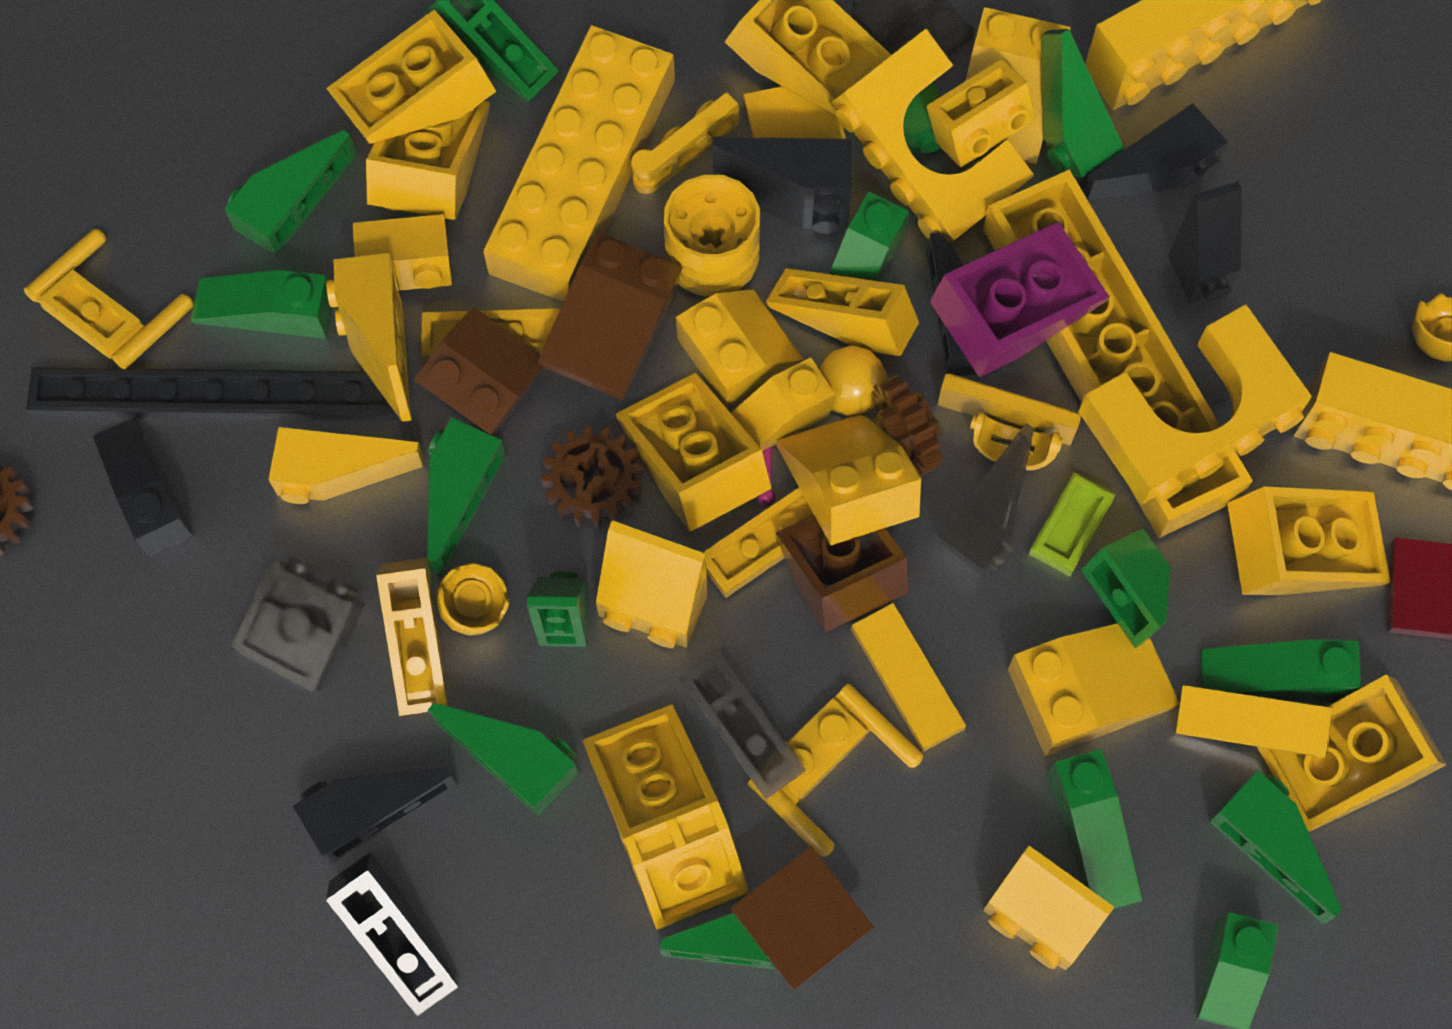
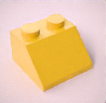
M754 289L715 293L676 316L678 341L727 409L752 395L772 376L804 361Z
M1028 846L983 911L991 916L988 922L998 932L1010 939L1017 935L1030 944L1032 948L1029 952L1043 965L1053 970L1058 965L1066 970L1073 964L1109 916L1114 906L1034 848Z

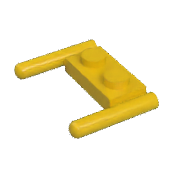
M92 229L24 288V292L33 302H39L45 311L109 359L113 358L119 367L126 369L193 308L194 303L189 295L180 294L147 325H142L140 319L74 271L106 241V236L101 230Z
M850 683L844 686L837 696L832 698L747 783L821 857L832 853L834 842L796 804L800 803L870 731L908 767H917L923 759L921 751Z

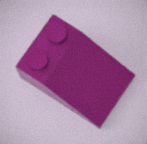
M1057 222L945 274L930 303L977 375L981 377L1020 358L1105 303L1110 296L1060 223Z

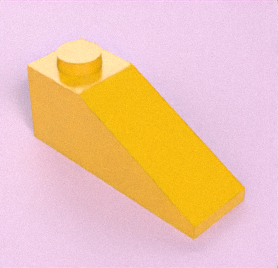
M786 268L766 300L769 308L850 346L854 345L871 352L899 357L902 355L919 324L905 285Z
M278 427L268 480L277 496H280L282 500L294 504H307L309 499L324 501L421 468L424 464V456L419 442Z
M426 557L381 564L376 577L399 716L428 712L427 709L433 703L448 706L436 601L428 559Z

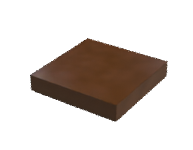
M811 846L731 907V912L793 992L874 929L873 924Z

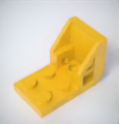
M673 704L582 740L657 930L749 893L733 839L718 799Z

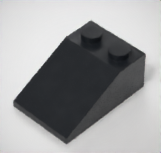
M713 137V175H724L740 181L754 194L760 210L801 229H813L818 233L829 234L838 230H847L852 192V139Z

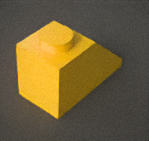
M810 357L769 378L731 414L764 451L776 445V440L797 434L829 418L835 394Z

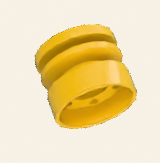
M701 175L686 180L671 193L664 207L665 259L683 267L679 285L694 294L710 297L715 293L738 291L752 279L759 265L760 207L754 194L740 181L724 175Z

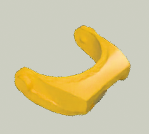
M979 412L978 415L974 414L970 429L974 430V446L981 454L1000 465L1016 468L1020 471L1037 470L1051 463L1055 459L1057 452H1060L1063 438L1060 437L1058 432L1038 433L1015 428L989 418L984 412ZM991 437L1034 450L1028 451L992 441Z

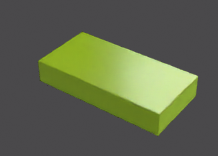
M1074 472L1028 555L1071 577L1116 494Z

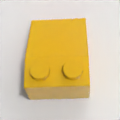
M759 0L739 21L725 40V43L757 73L835 114L836 108L831 102L891 56L882 45L833 0Z
M984 7L965 81L1002 58L1028 83L1035 121L1007 139L1027 166L1036 168L1043 141L1041 34L1048 30L1069 29L1070 31L1071 27Z
M435 10L428 13L326 88L369 144L459 119L497 92L477 58Z
M483 101L459 119L375 142L366 158L367 204L384 207L391 211L401 210L428 216L444 214L446 219L455 220L467 195L490 109V102Z
M390 253L333 259L334 279H327L326 286L330 307H338L335 308L338 335L347 336L351 353L402 422L412 421L404 308Z
M696 372L615 414L617 421L633 447L637 449L640 459L668 505L690 532L772 489L762 449Z
M859 414L776 440V446L830 545L919 517L921 477L903 447L865 415Z
M1264 486L1227 503L1242 595L1280 596L1382 586L1391 583L1374 492Z
M612 520L608 529L596 598L598 616L603 617L604 624L618 631L629 632L630 628L647 633V638L662 647L674 648L675 644L687 648L707 599L706 554Z
M1118 623L1060 637L1014 654L1008 667L1009 674L1045 757L1180 706L1151 639L1149 638L1141 646L1134 648Z
M1387 674L1328 706L1333 708L1326 758L1257 747L1272 775L1280 780L1289 790L1290 795L1288 797L1296 803L1308 832L1390 795L1447 765L1397 679Z

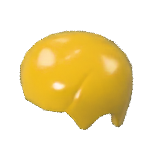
M1440 293L1427 303L1423 301L1418 303L1414 316L1412 335L1421 351L1430 358L1442 362L1452 361V297H1446L1443 293Z
M854 345L836 349L825 358L819 367L820 372L835 394L831 411L845 416H853L870 412L875 408L877 403L873 398V393H875L873 387L887 380V374L883 363L870 350Z
M472 562L457 566L444 576L437 589L436 602L440 618L453 631L473 636L485 634L500 624L509 607V595L507 594L504 580L491 567Z

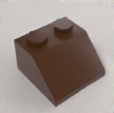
M473 306L442 339L414 380L484 431L496 436L544 370V367L537 365L540 356L537 351Z
M812 515L776 532V539L802 600L825 633L909 593L907 557L885 528L830 545L816 517Z

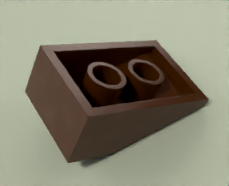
M598 232L576 272L539 356L537 365L623 401L675 300L683 267Z

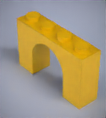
M925 29L831 103L836 108L835 114L839 123L848 132H854L863 144V153L869 163L876 169H881L890 180V188L896 199L901 204L909 206L919 219L917 224L922 234L929 240L930 233L940 232L946 242L950 243L982 219L987 213L988 205L1010 196L1035 175L1008 139L988 150L958 174L947 175L933 172L914 158L904 136L903 126L906 110L912 99L920 91L953 66L928 30Z
M1246 304L1206 326L1197 344L1223 381L1231 398V418L1223 426L1204 433H1189L1169 426L1154 413L1127 372L1085 394L1078 411L1141 505L1155 497L1159 502L1169 499L1184 487L1182 482L1195 474L1200 479L1209 476L1224 464L1223 458L1235 451L1240 456H1243L1263 443L1265 440L1263 435L1276 428L1280 433H1283L1297 425L1304 418L1302 411L1312 398L1311 394Z

